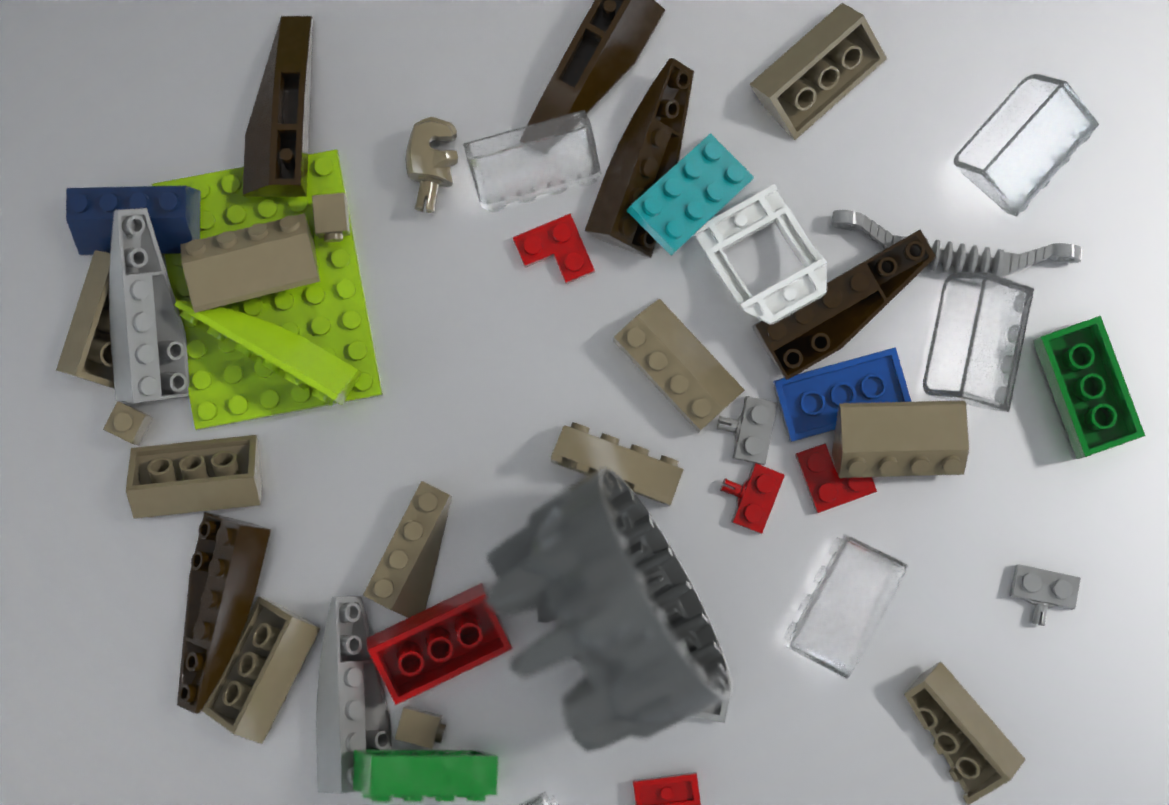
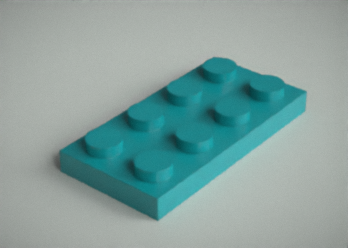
M710 133L630 205L627 212L672 256L754 179V176Z

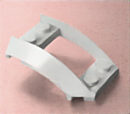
M775 184L712 218L695 234L718 275L742 310L770 325L777 323L826 294L827 261L814 247L789 206L785 204ZM775 222L805 268L753 296L737 274L724 250Z

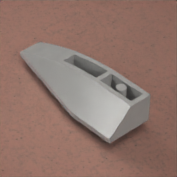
M147 208L114 210L109 274L110 339L116 401L127 403L189 396L188 387L190 382L186 332L179 316V310L174 306L176 300Z
M361 596L332 597L320 659L317 690L318 792H358L353 789L354 750H391V723L380 675L367 650L366 638L370 637V631Z

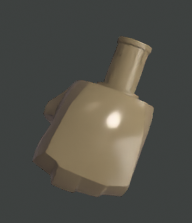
M428 117L414 124L408 140L405 157L408 177L420 183L414 209L423 212L425 200H427L426 213L435 212L438 187H450L453 185L450 166L458 163L457 151H440L430 146L433 140L452 142L457 138V130L452 123L435 117Z

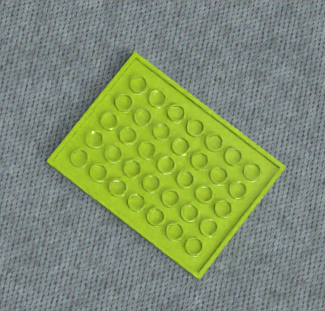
M337 149L308 154L307 197H244V167L152 184V186L186 185L201 191L200 239L220 235L226 231L248 228L258 223L264 224L280 220L286 216H296L305 213L315 243L320 281L220 307L245 313L276 324L306 338L358 369L362 374L345 402L383 395L349 207L351 235L343 236V241L324 242V238H318L315 234L312 196L344 193L346 196ZM164 254L168 278L175 300L191 302L181 254ZM181 317L186 332L190 382L188 392L195 430L329 406L312 395L314 388L307 386L305 390L299 388L284 378L287 372L280 369L278 374L261 365L264 359L253 353L249 358L234 349L236 342L226 337L222 342L207 333L209 326L198 321L195 326Z

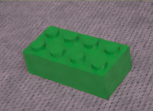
M1101 316L1033 340L1076 459L1084 458L1145 436Z
M354 750L353 789L363 793V798H371L373 802H391V796L403 798V801L422 802L423 796L435 798V801L453 802L455 801V796L466 798L467 801L481 802L486 801V796H497L498 756L480 750Z

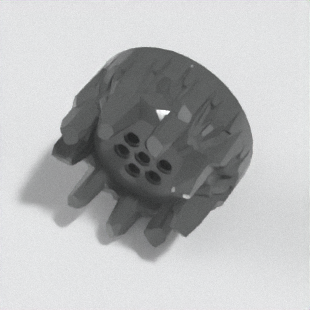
M602 467L536 508L530 515L526 528L495 547L486 555L489 565L499 578L485 599V603L499 616L504 617L538 608V622L547 623L556 620L554 630L512 658L509 666L513 673L526 678L570 658L580 662L585 677L563 697L562 705L567 730L573 731V739L586 752L605 748L629 736L648 738L731 697L732 681L725 656L709 617L690 579L648 510L626 482L610 468Z

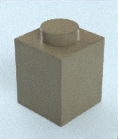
M334 193L312 196L315 234L318 238H324V242L343 241V236L351 235L348 202L345 194Z
M117 401L103 430L139 446L153 417L123 402Z
M405 706L403 707L395 739L433 749L435 742L441 743L446 725L441 723L443 716Z

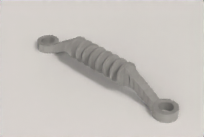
M850 210L833 211L832 226L846 230H862L884 249L906 238L904 236L892 235L862 213ZM935 240L932 250L936 258L930 262V269L935 271L938 263L942 262L943 272L946 273L951 264H954L955 274H960L963 267L967 266L968 276H973L976 268H979L980 278H985L988 271L992 270L993 280H999L1002 277L1048 258L1063 263L1081 262L1082 247L1066 243H1052L1023 254L1009 253L998 249L994 258H992L989 247H985L982 255L979 256L976 245H973L969 254H966L965 244L961 243L957 252H954L952 242H948L945 249L941 250L940 240Z

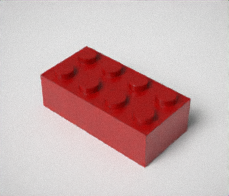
M483 583L366 638L367 650L395 705L512 650L509 636L498 614L485 603L488 594Z

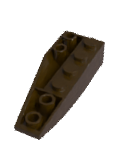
M595 0L554 72L519 142L547 157L635 65L665 13V9L655 0Z
M281 16L245 133L244 197H307L312 16Z
M669 58L632 116L606 170L584 230L604 242L650 258L657 241L627 212V209L679 162L694 71L678 60Z
M920 229L827 282L826 294L818 300L775 324L770 325L760 321L753 325L752 328L771 360L785 380H788L842 349L934 260L936 255Z
M204 512L203 520L199 526L195 553L191 559L177 698L178 706L194 714L201 713L236 648L257 590L271 529L254 523Z

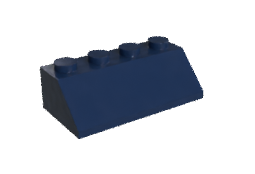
M186 185L67 188L66 221L79 255H93L95 250L111 253L114 210L147 208L161 254H181V244L188 243L194 239H200L201 191Z

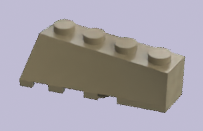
M572 422L571 427L563 426L550 458L552 463L587 476L602 467H608L617 473L635 494L668 506L671 505L684 470L678 467L679 461L661 455L660 460L648 456V449L634 444L628 449L618 445L620 439L602 433L600 438L588 434L590 428Z
M421 481L363 594L364 597L408 618L426 610L451 505V495Z
M941 661L922 673L905 692L904 695L925 730H929L935 739L933 746L939 755L943 754L950 765L949 773L954 782L959 781L965 791L963 798L967 805L1009 782L1026 760Z

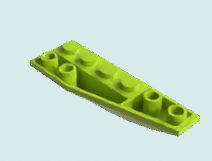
M177 300L174 305L182 310L179 316L195 326L198 321H201L209 326L207 333L222 342L228 337L236 342L234 349L249 358L255 353L264 359L261 365L276 374L282 369L287 372L284 376L285 379L303 390L307 386L314 388L312 395L330 406H333L334 402L343 405L362 374L358 369L306 338L271 322L221 307L195 313L192 303L188 301Z

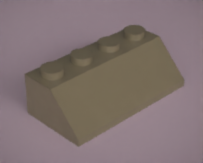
M841 3L749 85L762 106L790 137L796 140L887 60V57L864 15Z
M305 213L296 216H286L280 220L264 224L258 223L248 228L226 231L220 235L204 239H194L188 243L181 244L182 266L195 313L320 281L315 243Z
M95 250L56 371L115 389L109 314L111 253Z
M660 298L638 314L613 338L615 344L698 433L745 391Z
M965 401L839 403L832 447V457L839 478L964 475L969 453L967 407Z
M257 435L131 448L125 491L133 518L261 505L262 479Z
M258 596L247 618L233 655L202 712L232 734L263 744L321 628L299 615Z

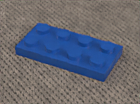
M896 347L800 373L788 380L782 378L773 381L790 442L834 431L839 403L911 402Z

